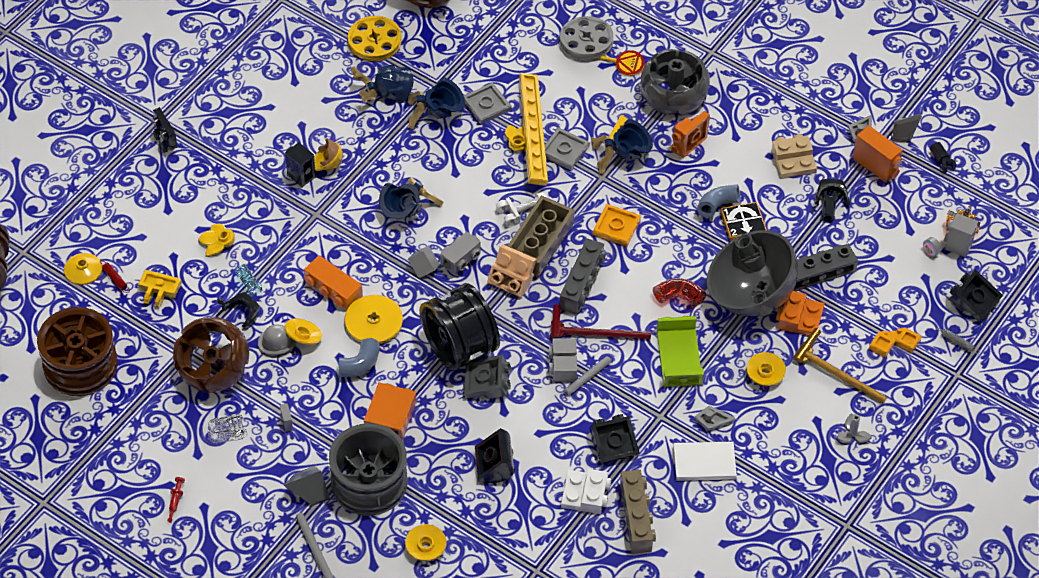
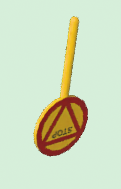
M634 50L622 52L617 59L605 56L597 58L616 62L618 71L626 76L636 75L644 67L643 56Z

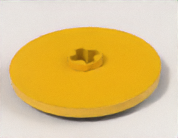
M368 295L355 300L348 307L345 314L346 329L359 342L366 338H373L379 341L380 344L385 343L399 333L403 324L402 311L397 303L381 295Z

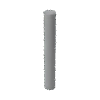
M608 356L604 357L564 389L566 395L570 396L611 363V359Z

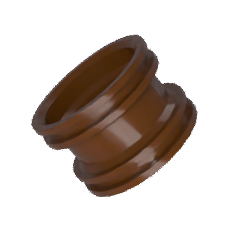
M71 307L54 313L41 325L37 336L39 355L42 359L44 376L55 390L69 396H85L100 391L111 382L117 372L118 359L111 325L101 313L86 307Z

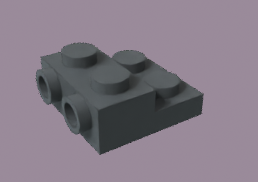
M503 355L469 361L465 370L464 395L467 398L486 395L488 399L507 396V390L511 389V383L508 378V373H511L510 362H507Z

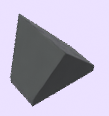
M315 466L296 472L284 484L286 488L310 503L311 506L330 499L321 470Z

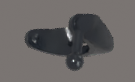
M842 179L820 180L817 195L814 199L816 206H819V200L822 198L820 194L825 190L839 192L844 196L846 206L850 205L847 188Z
M246 292L237 294L225 303L222 298L217 299V303L222 305L221 307L224 311L234 305L248 306L249 315L242 324L243 329H249L256 322L260 305Z

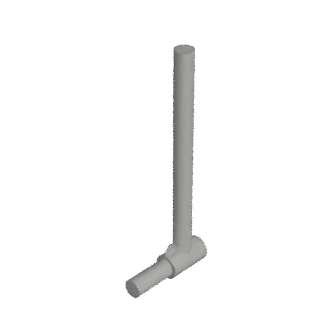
M297 514L296 519L324 578H334L304 514Z

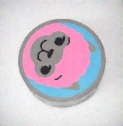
M929 237L923 241L924 251L929 256L934 257L941 252V245L936 238Z

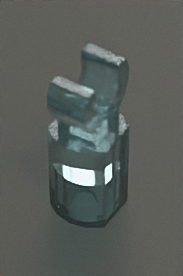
M245 264L236 268L235 273L245 287H248L249 295L254 296L253 288H258L260 292L263 291L262 284L256 281V278Z

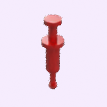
M175 477L176 487L170 490L172 497L169 505L170 515L167 519L169 523L172 522L173 513L177 510L180 496H183L184 493L180 490L181 484L185 483V479L182 477Z

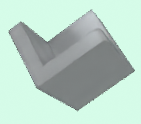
M429 245L413 253L408 258L419 278L435 271L440 266Z

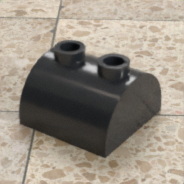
M498 429L475 446L478 481L499 483L513 476L515 473L513 449L511 447L510 434L506 430Z

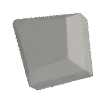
M872 115L848 126L853 142H856L857 134L868 125L872 127Z
M707 406L695 416V420L706 430L710 431L734 422L735 417L712 406Z

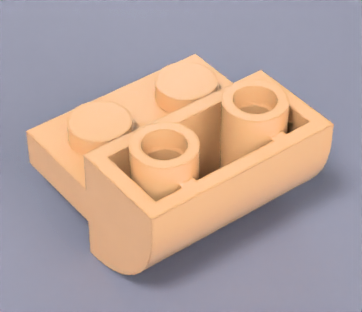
M501 245L495 264L491 266L487 283L521 297L534 277L533 269L537 259L508 246Z

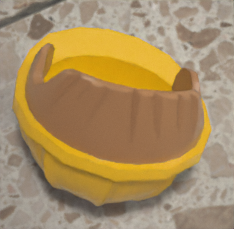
M326 138V144L318 147L319 151L314 156L315 171H329L337 168L342 163L343 151L339 143Z

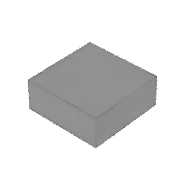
M288 403L280 405V411L285 432L292 431L293 425Z

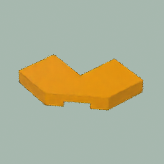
M899 328L896 331L890 332L881 331L875 336L869 345V349L885 358L894 345L913 353L922 336L907 328Z

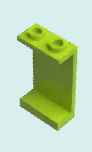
M696 316L663 317L657 320V336L664 387L703 385L704 370L700 365L696 335Z

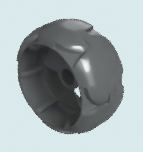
M663 50L654 54L642 69L640 82L642 95L651 108L662 114H689L697 110L707 98L710 85L708 69L705 68L704 62L698 56L689 51ZM668 74L667 79L661 75ZM687 77L693 80L694 86L691 89L683 85V80ZM667 83L675 91L666 90L658 85Z

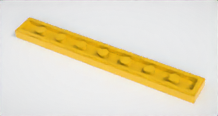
M520 73L519 84L528 183L546 186L548 175L538 75Z

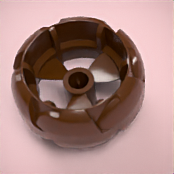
M203 317L192 321L181 331L182 336L174 344L173 362L180 378L186 384L199 391L213 393L232 387L242 378L245 365L249 363L250 355L247 340L237 326L220 317ZM210 333L214 335L222 333L231 343L220 349L211 346ZM198 347L204 350L203 359L205 362L195 370L192 368V354ZM211 365L221 370L214 376H210Z

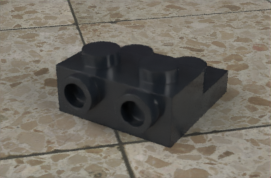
M976 269L970 274L966 272L959 280L962 282L960 286L956 284L949 292L951 294L949 300L961 312L967 310L978 322L983 321L1004 296Z
M623 414L613 416L612 420L608 421L598 419L593 421V424L589 427L600 464L640 454L630 416L624 417Z

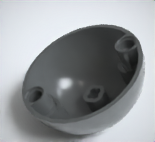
M768 230L748 232L733 239L718 252L709 267L707 288L710 295L722 308L740 316L755 317L770 314L787 301L797 282L798 262L792 244L783 235Z

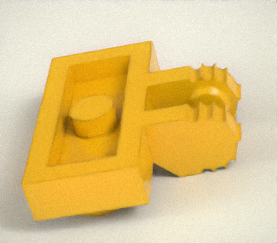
M145 270L138 287L146 291L144 296L145 304H149L153 293H157L155 306L161 307L164 295L176 297L182 281L180 278Z

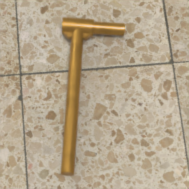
M818 328L812 331L808 339L802 343L793 356V359L798 363L807 362V360L811 361L883 404L887 399L885 395L812 354V345L821 334V330Z

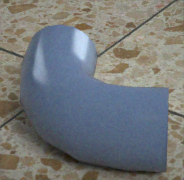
M739 185L720 186L704 194L697 207L698 213L703 217L709 218L715 214L719 206L739 203Z
M373 338L363 339L360 342V352L357 356L339 358V377L359 376L369 371L377 362L380 348L379 341Z

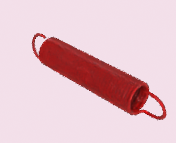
M105 262L104 265L102 264V269L122 291L125 290L127 284L109 263Z

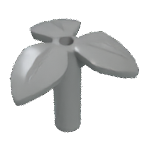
M851 413L845 421V428L849 432H840L837 439L842 443H850L852 437H854L857 443H864L872 439V436L865 431L858 432L860 416Z

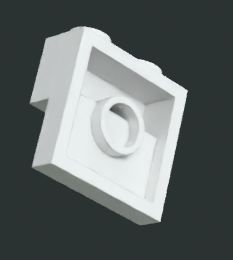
M588 469V473L568 470L561 508L601 514L602 507L607 506L608 495H605V491L610 490L611 478H608V472Z

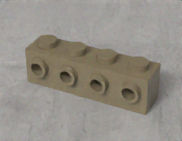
M641 470L621 471L620 488L631 554L652 552L653 542H656L655 529L651 530L653 516L652 512H648L650 499L649 494L645 495L644 490L647 489L646 477H642Z

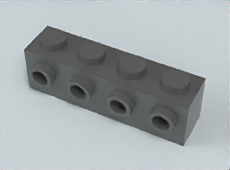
M586 238L560 294L559 305L561 310L577 315L580 307L584 306L586 294L591 291L593 279L597 277L600 264L604 262L606 257L604 243Z
M849 243L837 245L832 249L822 250L816 254L797 259L798 278L793 291L856 272L858 259Z

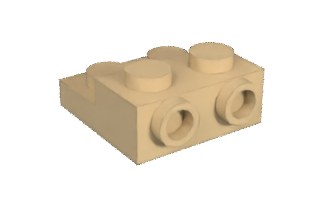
M797 134L789 139L778 137L772 142L771 151L781 179L817 173V166L812 155L813 148L808 136Z

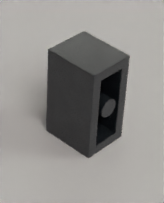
M300 142L289 147L285 152L287 176L303 188L316 178L314 154Z

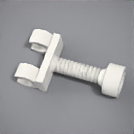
M543 191L535 194L534 199L516 206L513 205L510 198H506V200L496 203V209L500 214L509 210L511 214L504 217V223L507 227H512L516 223H520L519 212L534 207L540 196L546 197Z

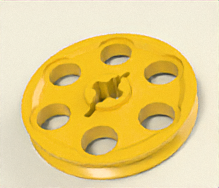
M383 16L364 17L356 21L348 32L350 50L360 59L367 61H381L390 58L399 50L402 42L399 26L393 20ZM378 23L384 24V26L381 28H378L375 25ZM360 27L367 28L365 31L358 30ZM373 33H374V37H376V39H377V44L375 43V39L373 38ZM389 33L397 34L395 37L388 36ZM354 40L362 41L360 44L353 43ZM384 46L391 47L390 50H383L382 48ZM368 49H372L374 51L371 54L365 53V51Z

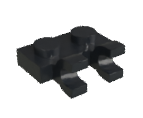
M160 107L154 109L152 121L155 126L153 136L156 141L160 139L159 136L161 135L163 139L161 149L164 153L168 152L167 148L169 146H173L174 149L178 148L176 133Z

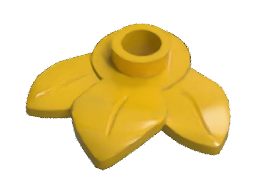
M508 125L505 135L509 139V147L514 151H523L525 149L523 126L517 129L514 126Z
M223 224L211 225V231L202 233L198 238L200 243L208 245L206 256L220 253L224 247H230L235 241V234L232 230L226 229Z

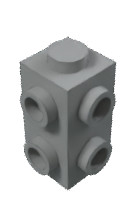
M467 231L462 236H458L450 246L445 247L441 251V265L453 275L464 270L470 261L479 257L481 253L480 240Z

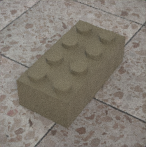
M541 195L508 244V247L537 259L533 269L534 275L540 276L573 226L575 209Z

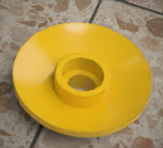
M90 253L76 254L69 258L64 266L65 277L76 285L93 283L102 273L100 259Z
M294 318L288 320L284 326L286 334L299 343L313 345L319 343L322 339L321 330L310 321Z
M761 352L755 354L747 363L748 376L759 385L772 386L778 384L786 373L785 363L779 356L773 353Z
M423 524L409 531L406 536L405 545L408 553L413 558L420 561H431L440 557L445 551L446 537L438 527Z

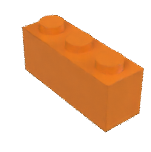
M320 255L304 268L305 282L309 286L318 289L323 296L331 298L339 307L342 306L347 310L355 300L363 296L362 284Z

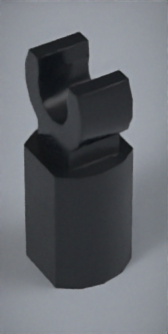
M941 142L932 144L930 151L938 163L942 164V171L946 173L948 166L955 170L956 162L950 158Z
M827 190L824 191L823 221L832 222L835 219L837 191L834 192L832 197L827 195Z

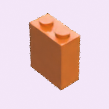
M868 125L856 136L852 158L887 183L891 178H896L900 172L899 166L902 161L903 150Z
M378 382L366 413L364 424L373 423L385 426L393 430L403 440L417 403L416 392L409 388L403 389L389 383Z

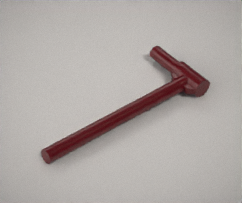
M559 304L553 305V318L550 329V339L552 341L553 339H561L564 335L651 339V332L564 327V324L560 321L561 306Z

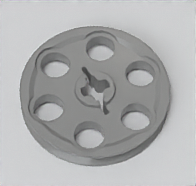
M591 16L577 17L568 21L562 27L560 44L562 49L574 58L582 60L596 59L607 54L612 48L613 30L602 19ZM580 24H587L588 26H587V27H580L579 25H580ZM598 28H603V29H605V30L602 31V32H599V31H597L596 29H598ZM573 32L574 35H566V33ZM602 40H605V41H607L608 43H606V44H601V43H599V42L602 41ZM575 44L577 47L570 48L569 45ZM586 49H593V50H595V51H593V52H587V51H585V50H586Z

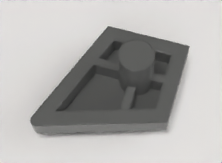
M917 114L894 120L892 139L911 140L922 115Z

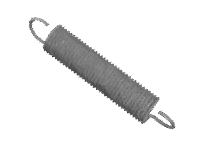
M946 328L942 330L941 335L970 353L977 349L974 348L975 345L952 333V331Z

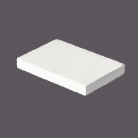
M733 442L674 443L676 481L736 479Z

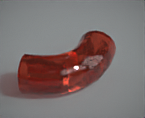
M682 278L668 279L652 289L655 298L662 304L671 298L681 297L695 307L706 298V292L700 286Z

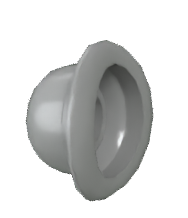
M279 324L266 328L258 339L260 351L269 355L286 353L296 345V341L286 334L285 327Z

